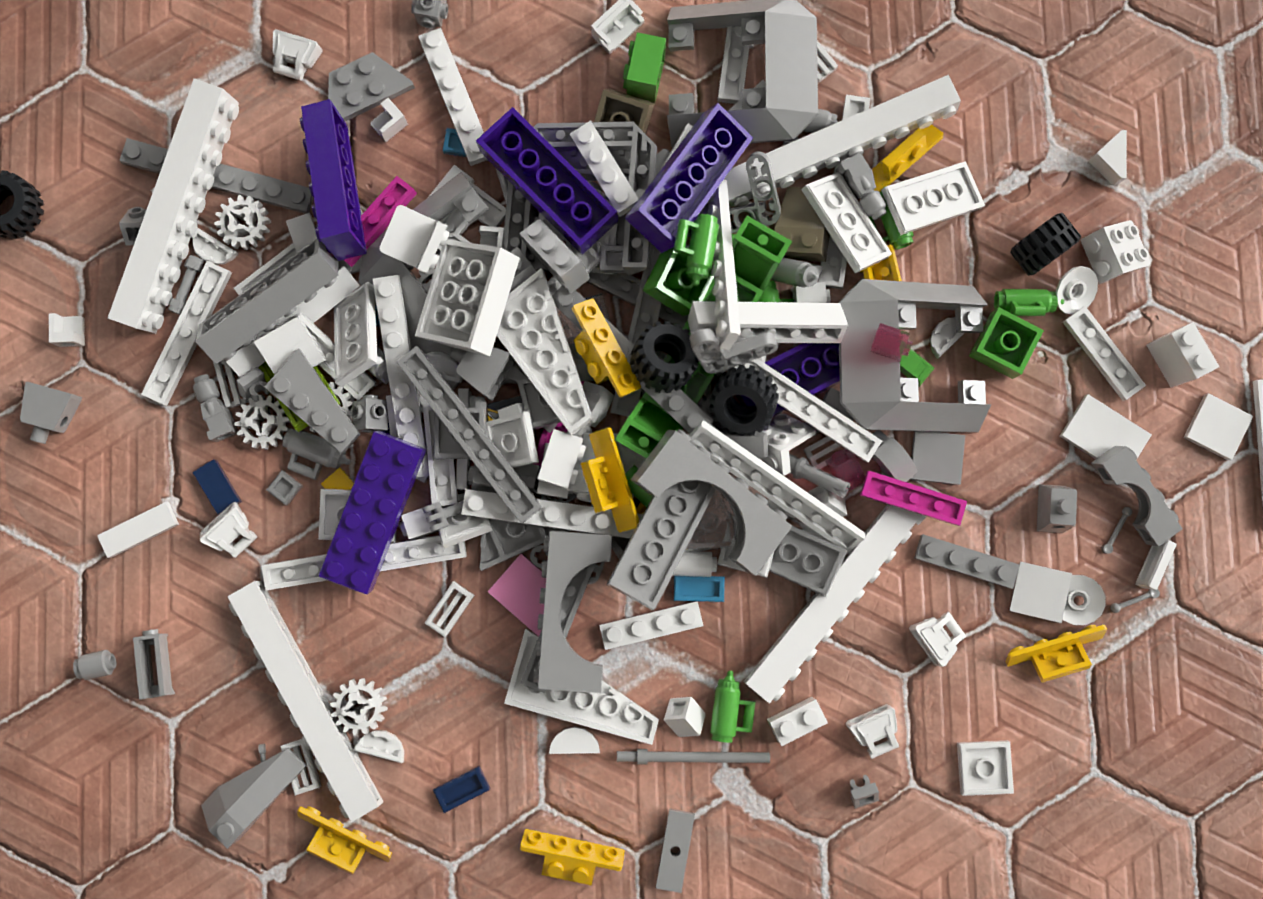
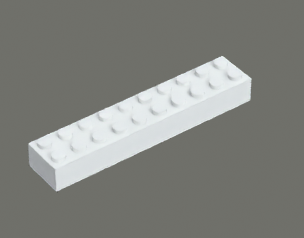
M195 78L193 79L108 319L152 333H156L163 324V313L172 298L171 291L173 285L180 277L182 260L188 255V244L191 236L197 230L196 221L199 213L205 208V196L213 185L215 168L221 163L224 143L228 142L232 121L237 118L239 113V102L223 88Z

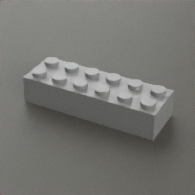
M316 239L202 322L199 326L195 342L216 364L222 360L228 361L237 353L236 350L242 345L247 347L257 338L256 335L261 331L268 332L277 324L276 321L282 316L288 317L293 314L297 309L296 306L301 302L307 303L317 295L316 291L323 286L328 288L337 281L338 260L332 253L327 251L323 242H319Z

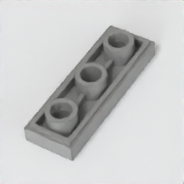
M669 809L656 889L682 892L695 817L694 813ZM677 846L680 850L678 853H672L670 851L671 848Z

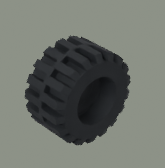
M2 170L0 173V205L10 195H14V204L6 214L0 215V237L17 239V235L20 237L27 236V231L32 233L35 230L33 226L40 224L39 216L44 214V210L40 206L44 205V201L39 198L41 194L32 184L14 173Z
M1059 213L1018 242L1010 253L1026 274L1031 276L1078 243L1082 236L1063 213Z
M664 321L663 324L655 322L653 326H647L640 334L630 354V365H633L631 370L633 374L638 375L637 380L640 383L642 381L646 383L645 387L648 389L651 387L655 388V392L658 393L662 390L665 393H671L673 389L678 391L682 386H685L699 365V359L691 345L690 331L687 328L681 329L680 324L677 323L671 325L670 321ZM655 351H663L669 354L675 361V364L662 361Z
M739 365L737 369L732 367L727 372L724 371L721 374L709 400V403H711L709 410L711 413H714L712 416L714 421L720 422L719 427L729 429L728 433L731 434L737 432L738 436H744L745 433L752 436L755 435L756 431L760 433L764 430L765 426L768 427L778 404L779 393H777V385L772 384L773 378L770 375L767 377L764 375L766 371L762 369L757 371L755 366L752 365L749 368H745V365ZM733 395L747 396L755 405H742L733 398Z

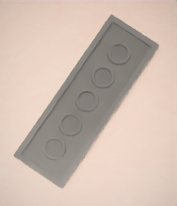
M687 480L670 486L658 498L653 496L607 585L645 607L655 610L716 488L700 480Z

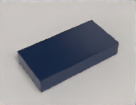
M216 459L193 472L218 515L231 503L236 502L239 504L242 502Z
M479 765L434 788L433 792L443 813H446L489 791L491 788Z

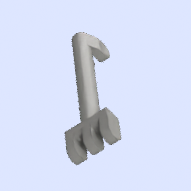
M440 501L422 508L424 513H429L433 510L435 512L434 515L426 518L428 523L435 520L439 522V524L430 527L431 532L448 527L449 524L446 518L462 513L464 501L442 509Z

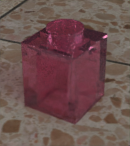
M880 323L871 346V352L901 362L903 355L908 357L913 344L912 341H909L910 333Z
M849 450L837 451L830 459L825 461L832 476L850 483V487L846 488L849 491L864 483L865 474L856 455Z

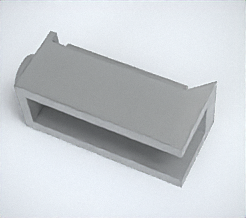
M158 629L142 631V636L133 638L139 699L175 694L171 681L167 643L168 634H159ZM150 645H155L158 685L155 686Z

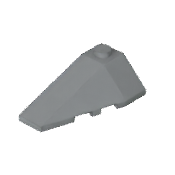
M287 748L217 787L201 805L209 832L227 849L241 839L307 765Z

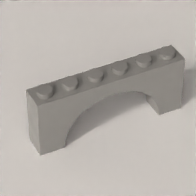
M680 429L678 431L668 430L631 480L649 495L657 498L670 486L687 480H700L715 487L729 502L736 519V541L728 558L747 573L756 576L792 528V525L786 521L788 517L776 508L772 510L767 506L769 501L758 493L754 495L748 490L750 486L739 477L734 479L728 474L731 470L723 463L712 461L709 458L711 454L705 448L699 445L695 447L690 443L691 437Z
M550 531V536H545L544 552H548V562H543L542 578H546V588H541L540 604H544V614H539L538 630H542V640H537L536 656H540V667L535 666L534 682H538V689L601 693L603 665L585 660L571 648L562 630L560 609L566 588L581 570L595 563L610 562L612 535Z

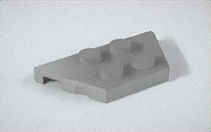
M372 52L329 73L328 99L331 100L343 120L347 121L381 105L387 98L391 100L414 89L415 86L410 79Z
M489 519L493 531L482 534L479 568L481 571L486 570L543 544L545 536H550V531L570 532V530Z

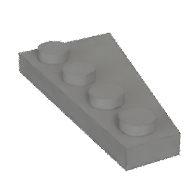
M298 348L266 384L265 388L338 451L344 454L360 436V433L334 399V396L320 379L318 373L308 362L306 356Z

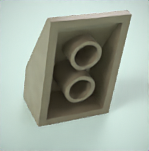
M610 88L602 91L594 122H634L646 134L655 103Z
M787 187L781 206V214L775 225V232L792 241L783 258L826 262L830 239L829 232L802 192V188Z

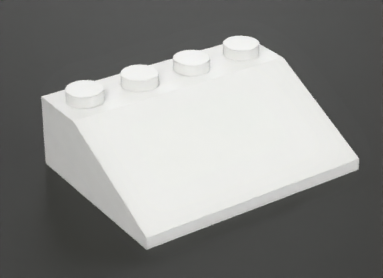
M447 239L439 254L415 336L472 353L490 356L520 258L500 247Z

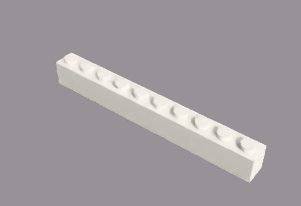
M949 75L766 153L770 160L776 188L789 187L799 178H810L817 174L820 169L825 167L827 169L833 168L840 164L841 160L848 157L851 158L860 152L863 154L865 150L872 147L873 149L880 148L888 140L895 137L896 139L903 138L911 130L918 127L919 129H924L939 118L947 119L952 117L958 111L961 100ZM755 158L754 163L751 164L752 167H757L759 173L754 179L760 176H768L767 173L761 174V167L764 162H759L758 158ZM745 162L733 167L724 178V180H727L729 208L746 205L750 199H753ZM765 182L757 185V191L762 195H766L771 191L769 184Z
M887 504L865 531V539L844 557L827 597L818 593L812 596L743 682L769 704L772 700L776 702L785 692L783 686L788 680L792 682L801 672V669H799L800 665L804 660L809 662L817 652L815 649L820 641L825 642L833 632L831 627L836 621L840 623L849 612L847 607L852 601L856 603L865 593L863 590L864 586L868 581L872 583L881 573L878 570L884 562L888 564L896 555L894 549L899 543L904 544L912 535L910 529L915 523L919 525L926 516Z
M253 581L227 596L231 602L229 603L231 612L236 617L238 616L243 624L241 625L243 634L248 639L250 638L255 646L253 648L254 654L260 661L264 662L267 668L265 673L270 682H275L279 690L277 694L283 705H287L292 713L290 714L292 723L296 728L299 727L303 733L302 740L304 745L314 753L316 767L321 773L324 772L326 775L328 789L334 796L337 795L341 803L339 807L345 818L349 817L352 823L379 807L384 801L357 752L353 751L354 747L347 734L343 732L342 725H335L338 721L337 716L331 717V714L334 712L268 591L265 590L263 582Z

